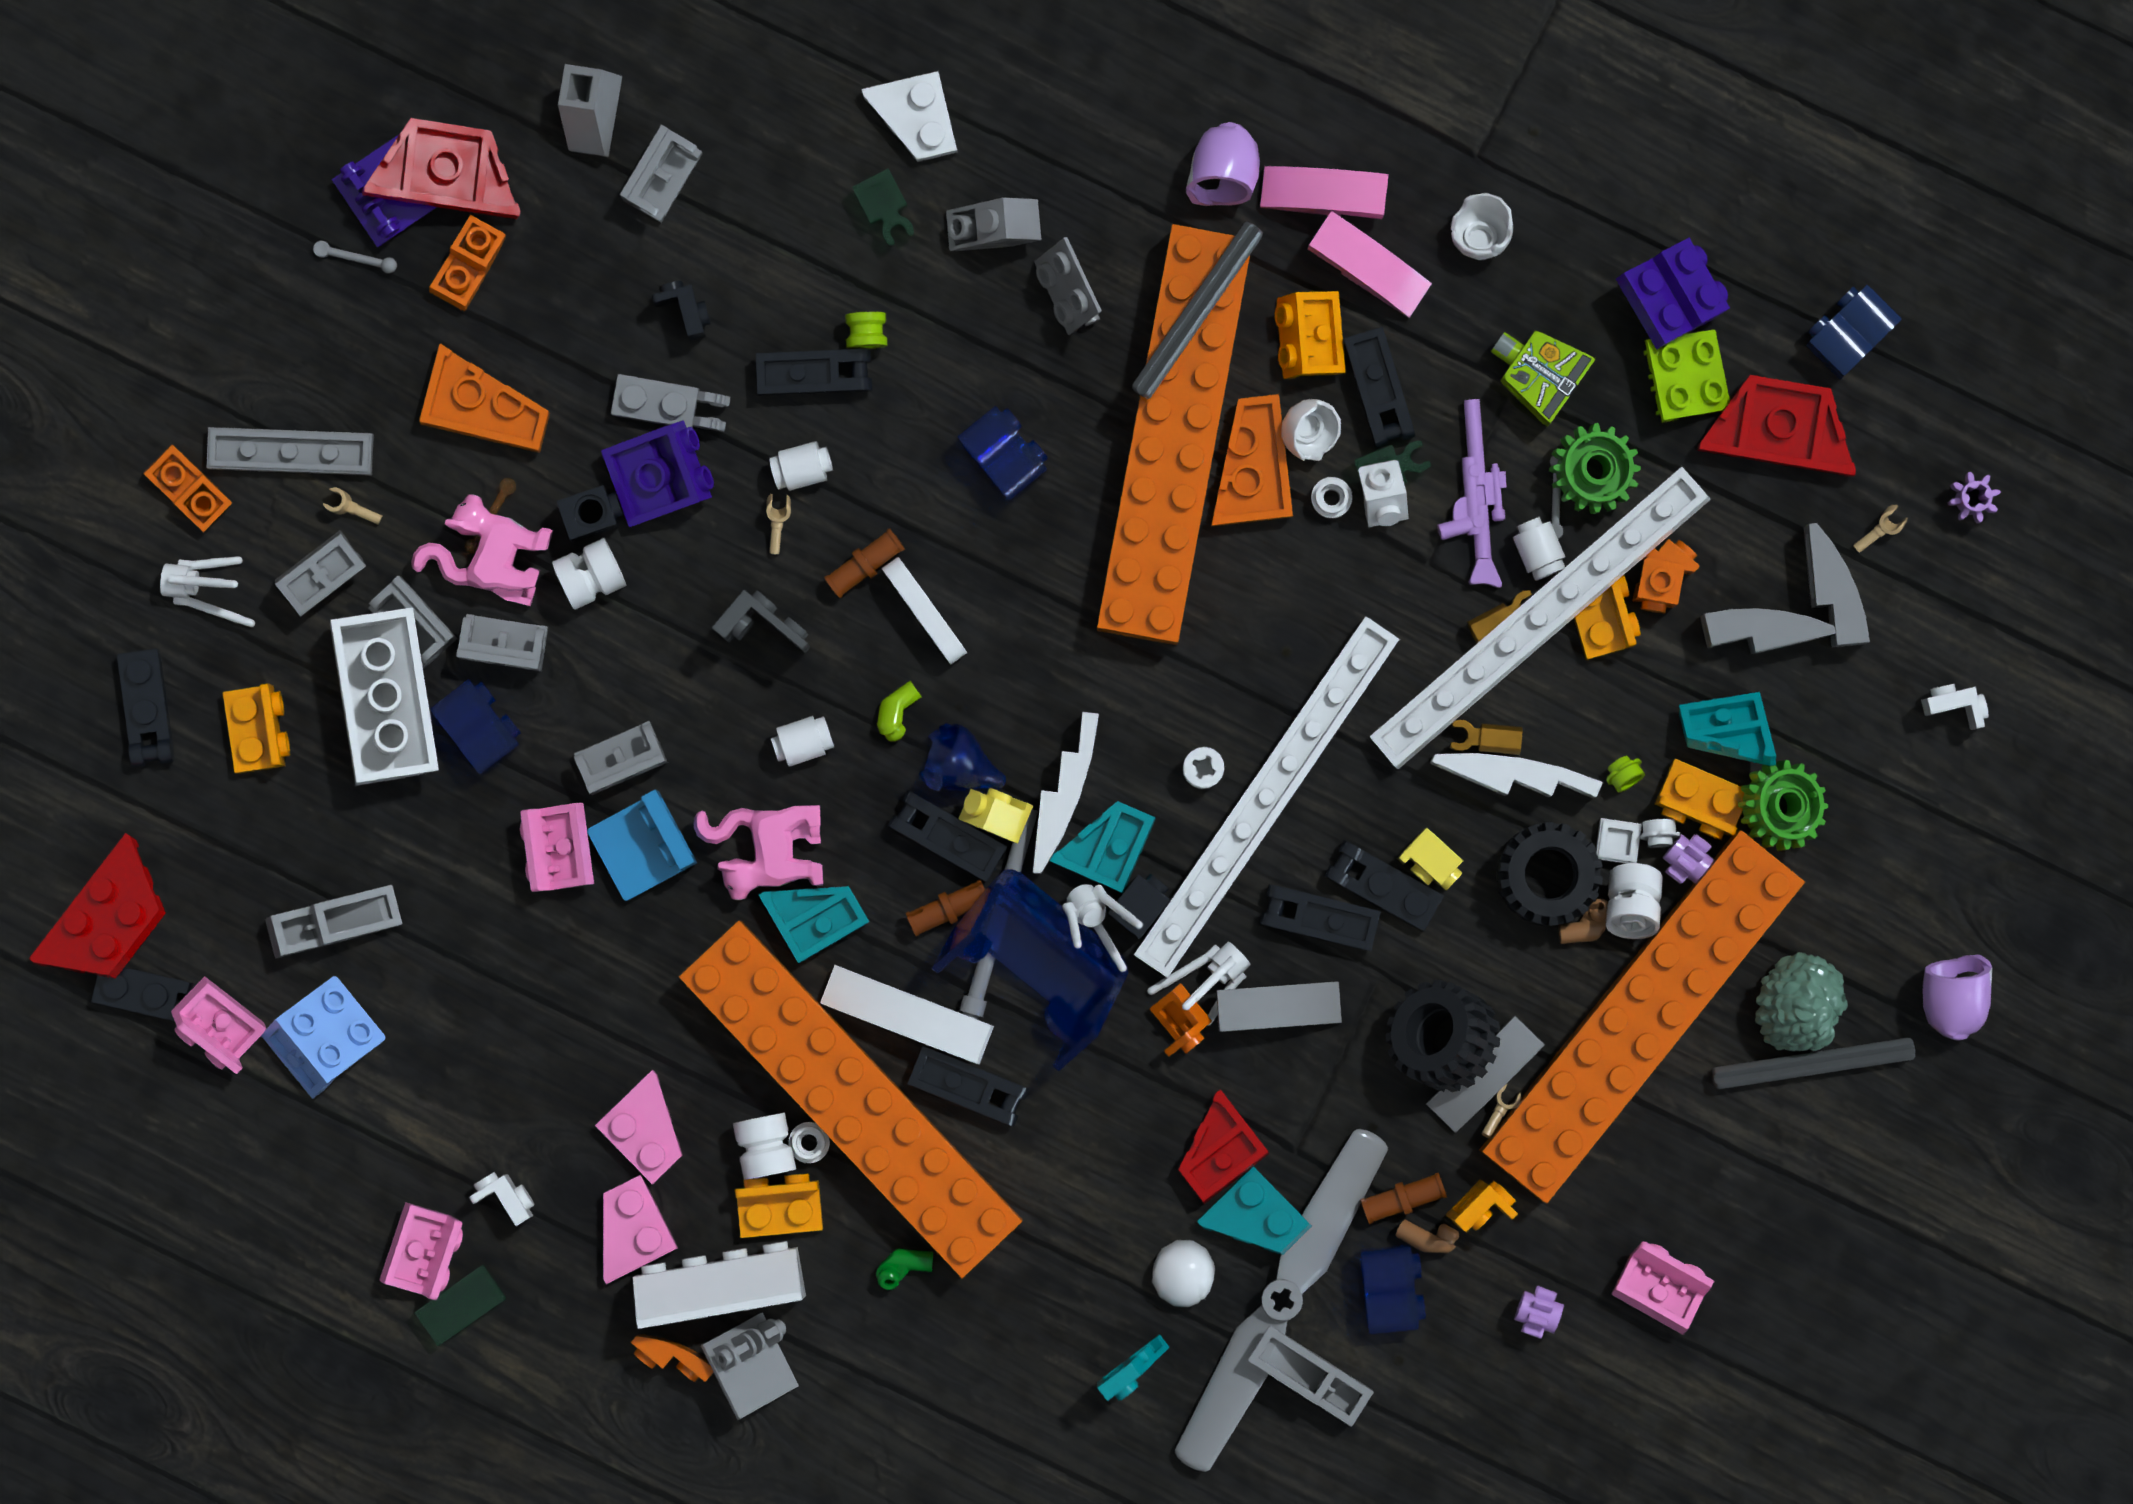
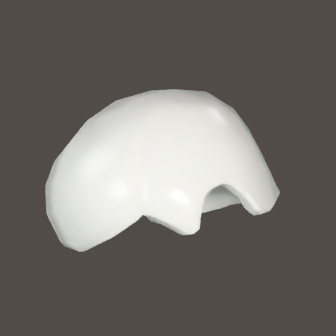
M1489 193L1470 195L1464 199L1462 207L1453 216L1451 222V236L1456 248L1463 255L1478 260L1498 256L1506 249L1513 235L1511 209L1502 198Z
M1318 399L1302 400L1292 406L1282 421L1281 437L1285 447L1302 461H1305V459L1322 460L1324 453H1327L1334 447L1341 435V419L1334 407Z
M1176 1240L1159 1251L1153 1266L1152 1283L1159 1297L1173 1306L1191 1307L1205 1299L1210 1292L1215 1275L1214 1262L1207 1249L1193 1240Z

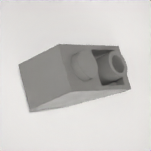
M565 64L558 107L569 151L609 157L622 76L601 69Z
M999 198L946 211L950 251L1011 247L1041 240L1038 199Z

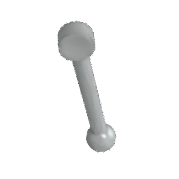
M325 241L316 242L313 248L314 253L320 258L331 255L381 267L385 273H392L397 268L396 261L391 257L382 260L330 247Z
M1554 456L1550 458L1551 466L1558 463V459ZM1553 473L1554 483L1555 481H1557L1556 473ZM1553 488L1551 524L1559 539L1564 533L1560 525L1561 488Z

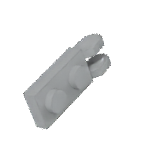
M618 374L611 415L667 426L684 420L686 427L724 432L726 422L713 417H696L695 412L697 402L710 404L715 407H728L730 397L699 391V388Z

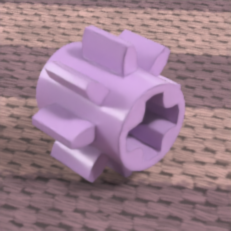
M1968 472L1965 474L1966 485L1963 486L1957 482L1951 484L1950 487L1957 494L1947 504L1948 506L1957 505L1961 511L1958 515V520L1961 521L1967 515H1973L1974 521L1981 523L1983 522V510L1989 513L1997 512V507L1991 504L1993 497L2001 492L1997 489L1991 490L1987 485L1990 481L1989 475H1986L1980 481H1975L1972 472ZM1977 489L1980 491L1978 499L1982 504L1978 503L1971 507L1968 504L1970 497L1966 492Z
M1681 834L1663 856V859L1670 864L1665 873L1679 884L1683 883L1686 878L1694 884L1697 883L1714 861L1713 858L1706 854L1712 846L1698 834H1694L1690 840Z
M1536 1286L1534 1294L1527 1291L1523 1292L1514 1320L1524 1323L1521 1332L1540 1339L1544 1331L1555 1333L1564 1304L1555 1302L1556 1292L1540 1286Z

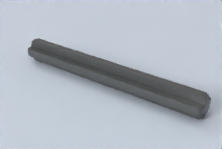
M1249 222L1243 224L1134 381L1132 389L1137 394L1146 399L1152 397L1259 243L1263 232L1254 224Z
M1903 1038L1720 1066L1712 1069L1713 1084L1717 1089H1725L1908 1061L1915 1058V1046L1911 1038Z

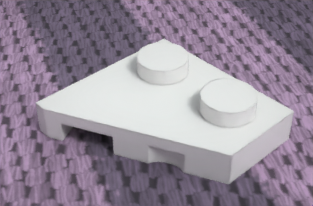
M938 71L862 89L864 99L870 103L890 130L897 135L917 162L957 153Z

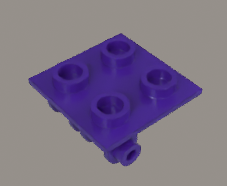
M398 135L356 164L353 161L349 162L340 169L341 174L332 179L377 247L437 208L435 206L362 195L363 187Z

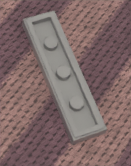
M208 427L206 468L211 470L372 475L374 435L372 433Z

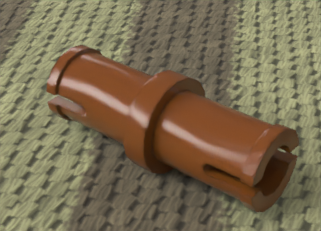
M890 528L863 550L857 548L852 552L853 557L830 575L824 577L839 598L867 576L872 579L878 574L876 570L900 551L905 550L900 540Z
M979 879L977 882L948 895L946 892L938 894L939 899L913 911H908L905 914L917 937L948 921L954 924L958 922L957 917L986 904L988 905L991 902Z
M1438 1172L1435 1175L1406 1185L1403 1182L1395 1184V1189L1366 1199L1363 1198L1361 1202L1369 1224H1372L1374 1221L1403 1211L1405 1215L1413 1213L1412 1208L1441 1198H1447Z

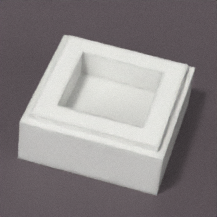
M1600 818L1596 843L1597 851H1595L1598 859L1625 864L1637 863L1639 835H1641L1642 824Z

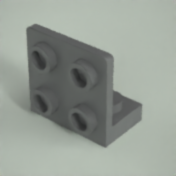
M743 590L712 627L728 643L733 637L740 641L755 624L751 616L756 612L801 651L806 653L810 648L809 644L805 641L809 634L790 617H787L784 622L778 619L773 614L777 610L775 605L758 590L752 596Z

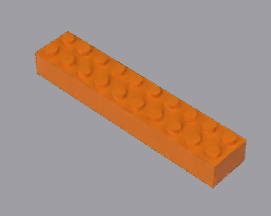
M1172 224L1146 364L1235 237L1234 235ZM1250 256L1152 397L1146 399L1140 396L1097 631L1172 645L1178 644Z
M1742 830L1736 831L1735 835L1729 838L1713 858L1714 861L1697 883L1692 884L1660 924L1658 933L1647 940L1524 1093L1519 1104L1508 1113L1495 1129L1491 1138H1488L1479 1149L1481 1153L1542 1202L1547 1204L1805 883L1803 879Z
M742 921L736 922L679 976L687 987L961 1278L967 1275L1023 1221Z

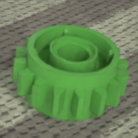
M1594 423L1590 425L1587 434L1586 430L1580 426L1574 429L1575 439L1569 435L1563 436L1560 441L1564 449L1557 448L1551 454L1558 459L1556 465L1549 467V472L1556 473L1557 481L1552 486L1553 488H1561L1564 493L1561 498L1563 502L1570 499L1575 502L1576 511H1581L1585 506H1589L1590 513L1597 514L1601 510V504H1603L1604 508L1609 512L1616 509L1615 499L1621 503L1629 499L1625 491L1626 489H1634L1638 486V483L1632 479L1633 474L1641 470V466L1634 464L1633 457L1638 454L1637 449L1629 450L1626 445L1629 438L1627 436L1621 438L1615 436V427L1611 426L1604 432H1601L1599 423ZM1590 458L1596 459L1602 465L1603 474L1600 479L1591 477L1587 471V462Z
M1789 760L1777 761L1776 765L1773 766L1762 765V772H1751L1749 774L1752 780L1751 783L1741 787V790L1744 792L1743 801L1738 802V807L1742 808L1744 815L1741 822L1742 824H1747L1751 829L1749 834L1751 838H1762V846L1765 848L1776 845L1777 851L1789 850L1790 846L1792 848L1805 846L1804 839H1815L1817 837L1815 829L1818 826L1825 825L1826 821L1822 818L1824 810L1828 808V804L1824 803L1823 793L1826 791L1825 787H1819L1815 781L1817 778L1816 773L1807 774L1804 772L1805 765L1802 763L1791 766ZM1781 796L1787 802V812L1785 815L1779 807Z

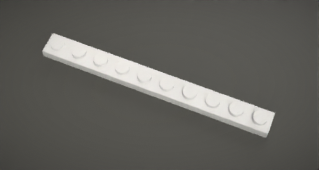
M1683 467L1678 469L1375 731L1370 738L1397 769L1401 768L1711 499Z
M1365 616L1134 953V956L1165 977H1169L1391 653L1399 638Z

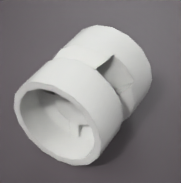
M605 538L585 546L583 554L580 556L572 552L552 562L558 579L574 610L595 601L596 593L598 592L608 595L627 586Z
M1639 863L1618 865L1610 871L1608 884L1610 900L1607 904L1606 927L1608 931L1616 936L1627 939H1645L1658 933L1661 913L1659 902L1662 897L1663 881L1660 871L1652 866Z
M785 1112L733 1123L738 1145L746 1148V1152L740 1157L744 1180L796 1169L792 1147L783 1144V1140L788 1136L789 1131Z

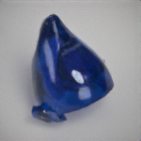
M945 723L928 736L933 744L924 771L920 772L919 775L929 788L937 791L944 788L951 791L964 792L970 789H1000L1005 785V775L988 760L979 742L967 728L959 724L950 725Z

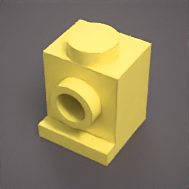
M992 788L988 789L987 794L970 789L964 801L959 820L1018 844L1033 805L1012 798Z
M1424 828L1397 858L1402 864H1405L1410 859L1414 863L1410 870L1422 882L1429 886L1434 881L1445 891L1462 874L1457 867L1463 860L1428 828Z

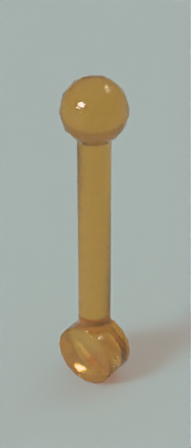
M505 478L500 482L501 491L489 509L491 514H497L507 495L515 492L516 484L513 479ZM474 535L473 538L468 539L464 544L465 550L470 554H475L481 538L478 535Z

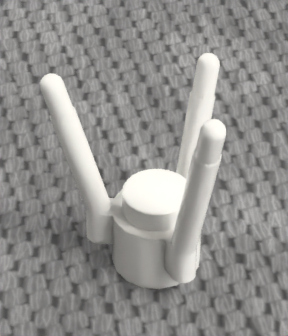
M224 557L196 561L179 559L177 565H164L161 573L160 591L162 596L173 597L174 605L189 606L248 627L255 626V621L190 597V595L197 594L199 586L236 588L238 583L235 580L200 577L199 572L193 570L239 565L243 561L241 557Z
M1085 884L1074 888L1067 897V903L1062 906L1068 918L1074 947L1078 949L1082 946L1078 923L1086 927H1093L1119 971L1125 972L1127 967L1101 923L1105 918V905L1137 929L1142 928V922L1111 898L1102 885L1093 887L1092 885Z
M1229 941L1221 948L1215 944L1204 955L1170 974L1168 978L1165 977L1149 987L1147 992L1149 995H1154L1212 961L1207 967L1212 975L1182 1004L1183 1010H1189L1218 981L1222 984L1229 981L1224 990L1236 989L1247 977L1243 972L1251 964ZM1217 1001L1208 1014L1212 1020L1209 1025L1213 1023L1218 1015Z

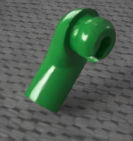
M909 1249L894 1250L878 1266L876 1277L879 1286L885 1290L895 1289L910 1270L932 1272L933 1252Z

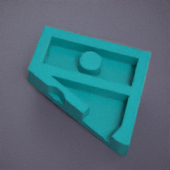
M1760 692L1679 705V717L1688 748L1768 766L1776 765V752Z
M1117 801L1102 813V816L1078 833V836L1060 851L1054 853L1050 862L1124 893L1156 818Z
M849 886L768 891L759 894L760 899L798 963L870 922Z
M1254 1166L1197 1221L1206 1230H1212L1284 1255L1312 1227Z
M1160 1334L1097 1381V1388L1107 1401L1114 1396L1118 1401H1121L1138 1388L1136 1379L1170 1347Z

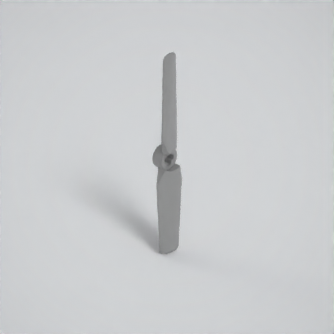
M1364 1129L1353 1131L1302 1214L1312 1227L1284 1255L1280 1256L1276 1280L1269 1283L1263 1290L1261 1297L1262 1305L1236 1328L1175 1448L1176 1456L1188 1467L1202 1472L1211 1469L1268 1376L1266 1372L1247 1360L1269 1325L1285 1334L1287 1321L1295 1317L1301 1310L1303 1304L1302 1294L1327 1272L1361 1204V1199L1365 1197L1388 1151L1386 1143L1376 1134ZM1286 1288L1291 1291L1289 1299L1294 1303L1290 1309L1283 1307L1278 1312L1273 1309L1275 1301L1270 1297L1274 1291L1281 1293Z

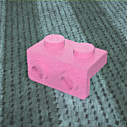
M572 803L541 809L522 810L520 834L525 843L527 858L525 872L530 882L531 891H552L594 884L584 804Z
M205 976L171 1011L177 1026L174 1030L186 1044L193 1046L197 1043L206 1050L204 1052L205 1056L216 1067L223 1069L226 1066L236 1074L243 1068L239 1058L267 1029L262 1020Z
M405 1202L379 1281L387 1285L422 1294L432 1300H437L439 1293L446 1288L449 1281L450 1270L448 1266L452 1254L459 1249L462 1242V1222L451 1215Z
M1642 1241L1630 1254L1611 1295L1683 1335L1689 1329L1703 1297L1711 1289L1714 1281L1705 1276V1273L1697 1266L1684 1264L1671 1257L1663 1247Z

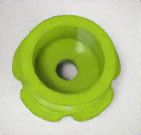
M1628 756L1619 758L1607 769L1610 773L1606 779L1609 785L1613 784L1617 792H1623L1631 788L1645 776L1644 771L1639 766L1642 761L1639 758L1630 760Z

